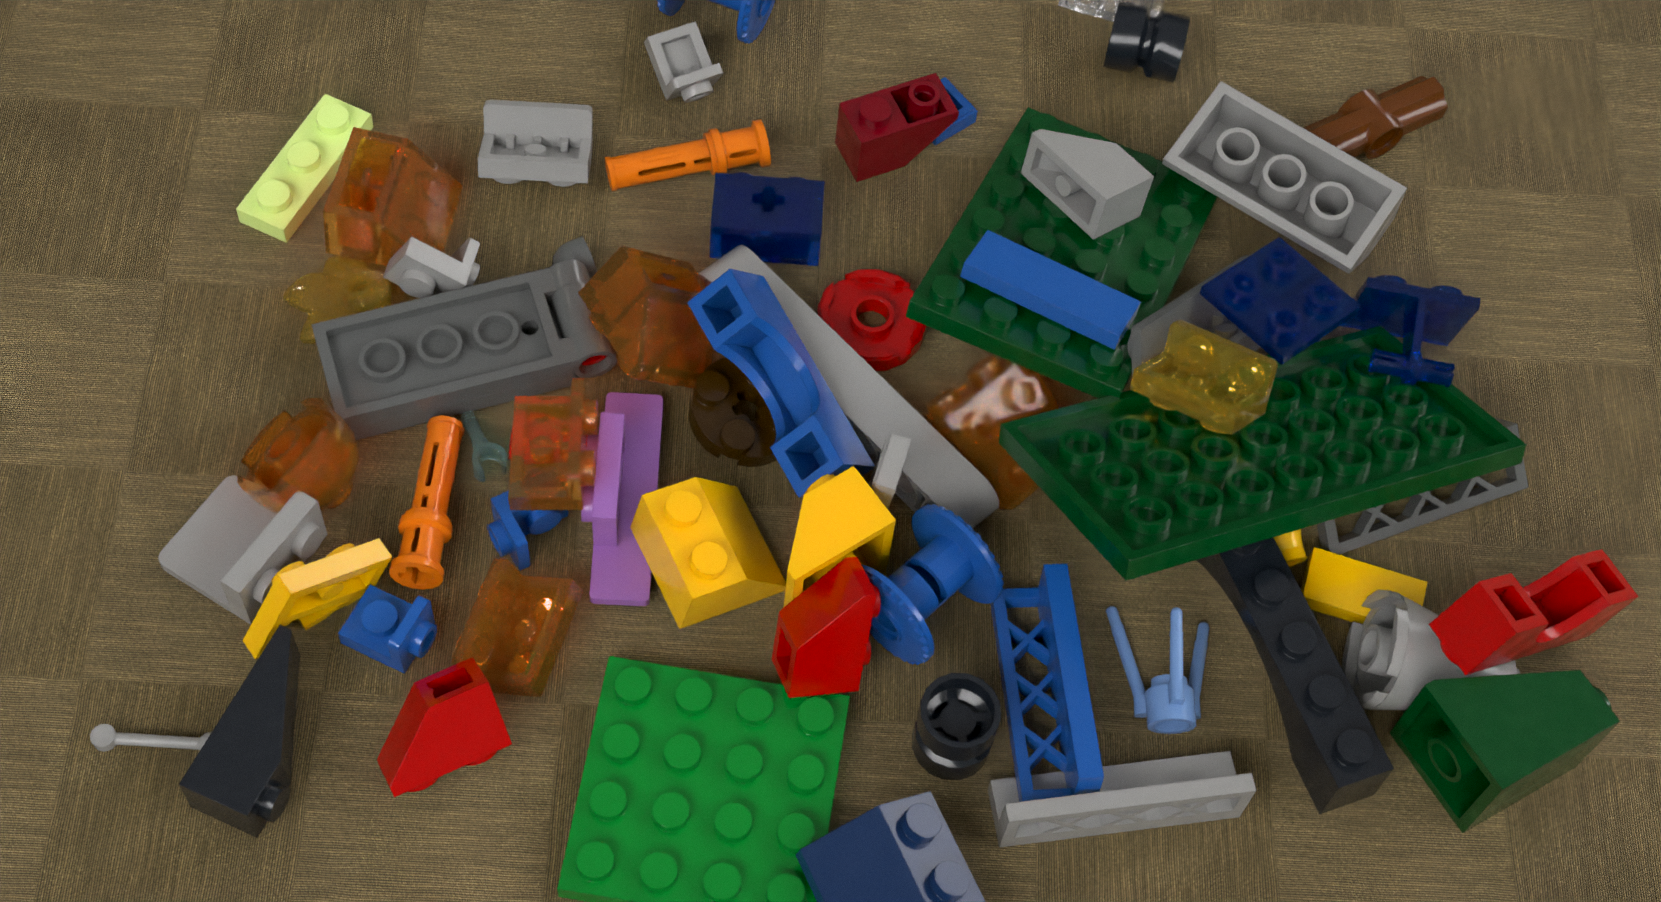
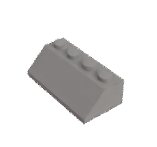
M1220 81L1162 162L1166 167L1348 274L1361 264L1374 249L1394 220L1407 190V187Z

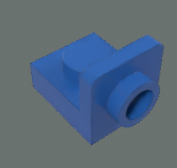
M556 469L491 498L494 522L487 524V530L500 557L510 554L519 571L530 567L528 542L525 535L545 533L554 528L561 519L568 516L566 487Z
M369 585L338 632L341 644L405 674L414 658L424 657L431 648L437 634V625L435 624L430 600L419 595L411 604L373 585Z

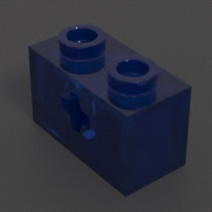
M743 172L734 174L715 173L710 228V258L719 259L735 247L743 245L753 251L763 262L818 266L825 181L807 180L802 177L753 176Z

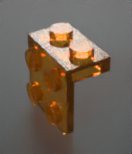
M992 355L979 361L966 372L969 380L959 389L950 388L934 397L926 405L929 413L924 418L947 441L953 440L961 454L991 483L999 499L998 508L1001 510H1012L1036 491L1039 486L999 444L1000 425L1012 420L1059 409L1060 406L1037 372L1006 359L997 360Z

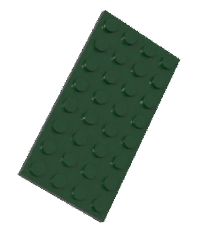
M1382 326L1241 361L1231 367L1228 372L1221 375L1208 376L1195 373L1122 392L1120 398L1109 395L1001 423L999 444L1125 581L1521 464L1527 445Z

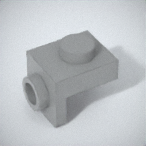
M696 21L646 38L644 44L666 101L682 96L684 103H688L714 92L712 86L723 75V70L720 63L712 65Z
M411 237L389 259L383 278L400 286L405 293L416 298L473 286L480 270V265L474 262L480 242L469 237L449 256Z

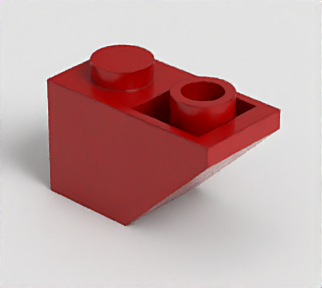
M858 557L844 558L779 611L771 659L788 698L859 691L863 666L868 665L871 659L869 633L872 618L879 615L881 601L879 589L870 582Z
M473 657L414 682L377 758L380 770L394 797L405 792L424 790L433 785L439 777L465 765L471 766L484 763L491 759L498 750L512 745L490 684Z

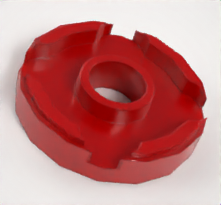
M880 269L855 270L845 274V279L838 281L835 285L832 282L824 290L817 308V314L875 371H887L905 364L919 351L927 328L926 325L906 317L909 301L915 293L910 289V283L899 275ZM873 311L881 314L887 322L879 327H869L862 324L857 317L864 312Z

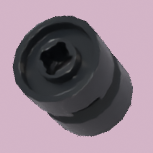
M1119 1L1103 67L1127 73L1133 72L1137 67H1142L1146 77L1174 83L1186 42L1190 17L1163 10L1156 17H1152L1145 6Z
M950 673L941 676L926 688L920 702L917 720L912 733V750L918 763L929 774L943 780H962L973 776L985 765L1001 720V704L995 691L983 679L968 673Z

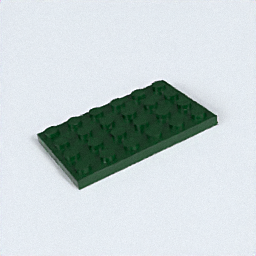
M1027 107L910 299L906 317L1093 397L1102 398L1110 395L1120 398L1132 375V360L1128 354V340L1131 329L1134 325L1167 304L1218 197L1162 164L1163 161L1155 159L1149 154L1140 153L1118 144L1148 170L1154 178L1141 215L1093 240L1021 174L1032 132L1039 129L1108 142L1113 141L1099 134L1088 132L1061 121L1050 114L1041 113ZM990 230L1141 301L1136 317L1116 349L1113 350L960 277L964 262L986 231Z

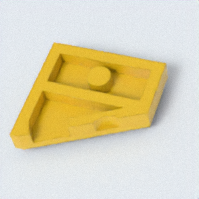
M380 538L356 547L352 543L344 544L334 549L325 558L306 565L302 561H297L278 571L272 578L271 582L273 585L242 640L254 659L260 657L280 624L287 626L298 619L306 631L326 619L336 610L348 606L361 598L369 585L375 586L392 558L391 554Z

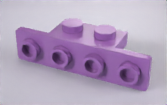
M608 393L606 395L605 412L600 414L599 435L588 434L586 470H596L594 487L583 486L581 521L592 522L593 555L589 597L593 604L647 606L650 602L652 572L630 526L641 496L658 490L663 418V397L661 395Z

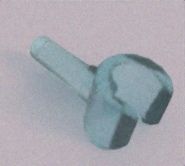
M473 411L463 413L461 420L471 439L474 450L472 456L474 477L480 482H485V473L480 464L487 459L498 461L505 475L508 470V458L504 448L497 443L489 442L485 438Z

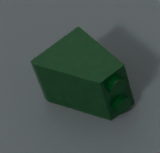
M1581 670L1434 679L1424 685L1390 731V735L1460 831L1465 833L1576 768L1620 720L1612 711L1607 696L1599 688L1593 686Z

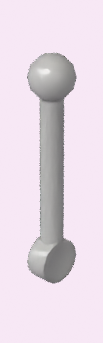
M100 724L91 731L90 740L94 747L102 752L112 750L116 745L201 750L212 732H207L201 737L116 732L109 724Z

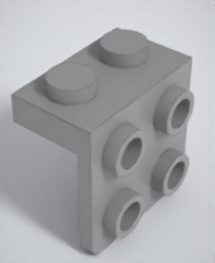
M232 475L226 477L161 550L158 560L164 571L251 624L273 585L271 581L275 574L291 563L297 561L305 562L316 552L328 534L319 503L316 499L298 489L288 502L284 504L243 478Z

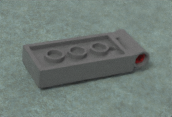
M565 260L549 268L311 324L343 443L427 423L434 416L444 415L451 417L578 385V377L592 378L603 375L610 371L618 360L587 268L583 262L578 260Z

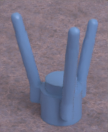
M1109 606L1106 609V614L1133 694L1134 717H1147L1148 730L1156 733L1177 734L1193 730L1196 727V720L1201 718L1200 692L1208 646L1209 625L1206 622H1201L1198 625L1189 681H1187V677L1183 676V613L1179 607L1172 608L1170 613V674L1153 677L1151 679V687L1145 691L1118 610L1114 606Z

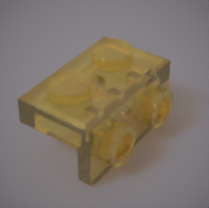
M1179 319L1170 325L1164 352L1134 368L1130 389L1150 398V402L1159 408L1177 410L1199 420L1200 424L1209 431L1232 435L1265 414L1278 364L1276 360Z

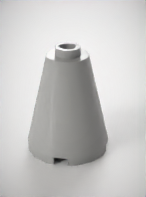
M1379 589L1369 595L1361 605L1371 610L1363 624L1352 622L1342 657V670L1362 708L1367 710H1407L1424 685L1434 679L1521 674L1519 669L1516 668L1515 660L1465 676L1459 666L1452 663L1443 653L1439 638L1428 625L1439 615L1397 592Z

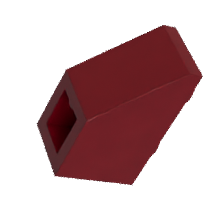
M933 73L839 103L835 144L856 182L905 167L958 119L959 111L937 73Z

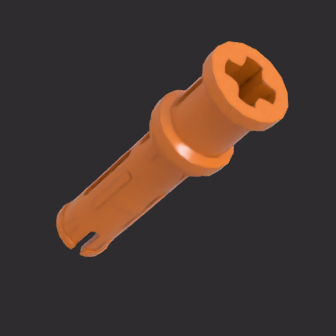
M761 119L752 120L750 127L719 132L717 128L708 129V132L703 133V139L614 157L607 156L604 157L609 185L613 192L620 188L663 181L709 170L712 175L720 177L725 176L728 169L758 163L762 168L770 167L771 154L765 126Z
M444 415L434 416L427 422L428 430L418 470L412 507L399 520L398 530L402 535L398 557L393 558L389 567V575L395 582L412 589H433L441 585L445 574L444 568L440 565L443 547L445 543L449 542L453 532V526L450 518L447 516L465 427H463V423L458 419Z

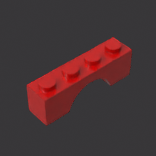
M1603 549L1573 556L1550 573L1525 587L1520 585L1512 573L1479 581L1428 625L1439 638L1443 653L1452 663L1459 666L1466 676L1589 637L1639 596Z

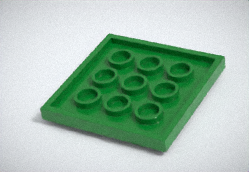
M609 656L558 882V897L585 902H817L796 858V854L803 847L828 834L850 696L825 694L788 698L784 686L781 684Z

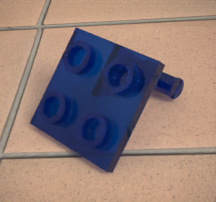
M1280 237L1204 284L1199 293L1281 365L1315 342L1322 341V337L1357 315L1361 308L1358 302Z
M1380 275L1375 278L1368 277L1342 313L1339 326L1359 330L1382 326L1391 335L1403 338V354L1373 348L1369 362H1371L1368 366L1369 372L1401 377V383L1407 385H1415L1417 381L1450 387L1454 377L1452 372L1455 370V364L1422 358V353L1420 352L1421 343L1427 342L1448 346L1479 310L1481 298L1463 295L1461 290L1451 286L1424 288L1409 285L1405 279L1393 275Z

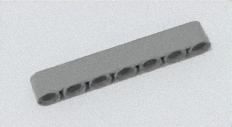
M743 245L735 247L695 275L694 283L698 293L730 268L765 277L874 465L876 466L885 440L891 433L911 439L895 494L910 509L916 512L927 504H936L938 507L943 506L946 510H951L956 516H960L972 528L976 527L998 509L999 499L997 493L985 476L748 247Z

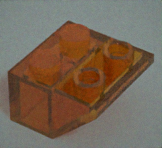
M353 127L323 210L326 253L387 266L389 259L411 237L444 252L462 195V185L408 138Z
M621 246L578 292L590 311L589 319L600 333L608 338L618 354L617 362L619 366L631 378L638 381L645 380L670 386L694 388L700 374L712 364L713 347L687 303L707 287L690 262Z

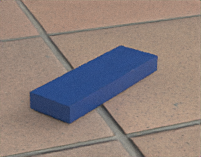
M990 230L986 231L968 256L960 277L1113 350L1116 349L1136 317L1141 301Z

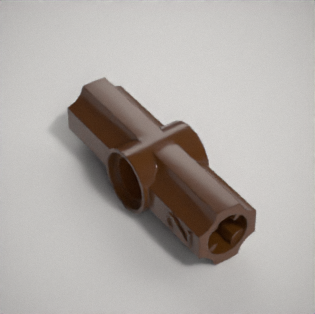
M1420 76L1379 95L1373 89L1360 91L1348 99L1337 113L1304 127V129L1353 157L1364 154L1367 159H1374L1395 147L1405 134L1443 118L1448 105L1444 97V88L1434 76L1431 78Z

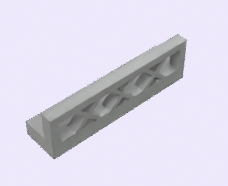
M1230 751L1102 766L1104 779L1100 792L1019 802L1016 777L990 780L988 786V795L999 848L1237 818L1241 816L1256 792L1252 773L1236 775ZM1062 771L1031 775L1033 790L1067 788L1065 775Z

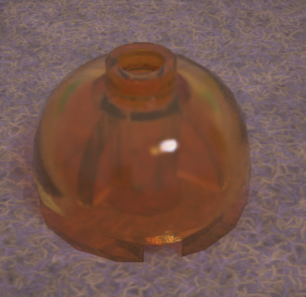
M307 398L300 401L307 409L294 417L285 410L278 414L256 436L242 458L241 462L249 468L246 478L238 475L237 483L258 504L274 514H277L296 492H304L316 499L322 512L327 508L333 509L342 504L352 491V481L357 472L359 462L358 443L351 428L322 398Z

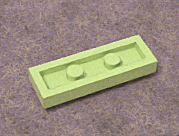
M324 94L236 208L239 222L287 243L373 129L371 113Z

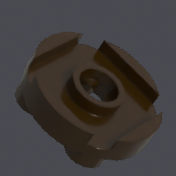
M726 357L709 365L696 380L689 404V423L697 441L707 452L719 458L720 454H723L730 459L738 460L737 465L758 467L776 461L777 459L770 449L776 439L775 424L764 399L756 387ZM740 400L749 401L757 406V420L751 421L746 414H735L733 410L737 407Z

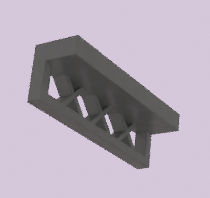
M1495 418L1520 439L1517 423ZM1522 459L1521 464L1506 468L1507 477L1488 483L1477 476L1458 482L1451 497L1444 500H1439L1430 494L1432 490L1413 495L1402 514L1393 518L1380 512L1383 505L1363 510L1352 532L1339 537L1334 519L1317 524L1321 549L1340 555L1528 488L1524 459ZM1425 502L1430 503V505L1423 507ZM1376 519L1381 521L1379 523L1373 524Z

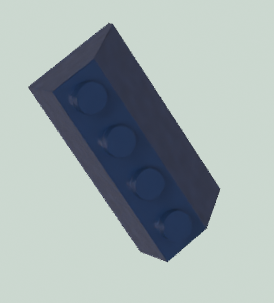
M931 791L878 805L803 847L796 854V858L817 902H986Z

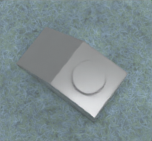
M1043 129L1032 132L1021 174L1093 240L1141 215L1154 178L1148 170L1117 143Z

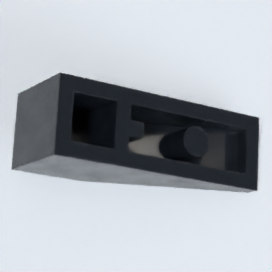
M279 625L179 783L191 808L256 838L260 835L267 821L275 822L280 817L291 793L289 785L291 782L300 653L290 628Z

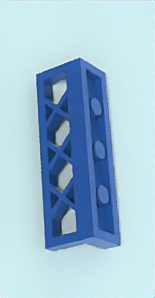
M1044 564L1038 587L1003 589L1000 596L990 603L1019 802L1100 792L1104 779L1068 565ZM1038 607L1040 623L1029 634H1026L1008 621L1006 608ZM1041 637L1043 638L1044 646L1037 642ZM1011 641L1018 645L1013 651ZM1026 652L1046 665L1048 669V675L1037 686L1015 671V664ZM1049 688H1051L1052 698L1045 694ZM1019 692L1026 697L1021 703ZM1034 704L1056 719L1057 727L1045 740L1024 726L1023 716ZM1058 741L1060 743L1061 752L1054 748L1055 744ZM1027 746L1034 750L1030 757H1028ZM1044 758L1064 773L1067 788L1033 790L1031 771Z

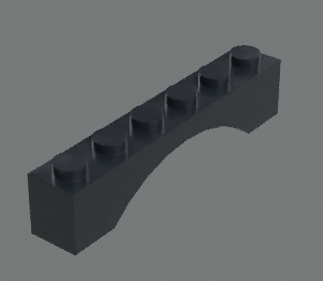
M1272 537L1196 560L1223 589L1251 635L1277 698L1287 733L1292 761L1318 813L1322 814L1373 796L1393 771L1394 767L1275 539Z

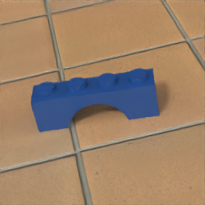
M730 268L687 302L713 349L734 363L748 377L764 399L776 429V439L770 449L798 497L803 498L811 484L824 475L834 474L837 476L854 466L863 476L875 467L764 276Z

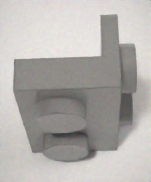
M507 100L485 101L483 108L484 135L478 155V178H493L495 181L505 184L518 183L522 180L547 181L552 185L560 187L572 186L576 183L588 184L593 144V109L590 105Z

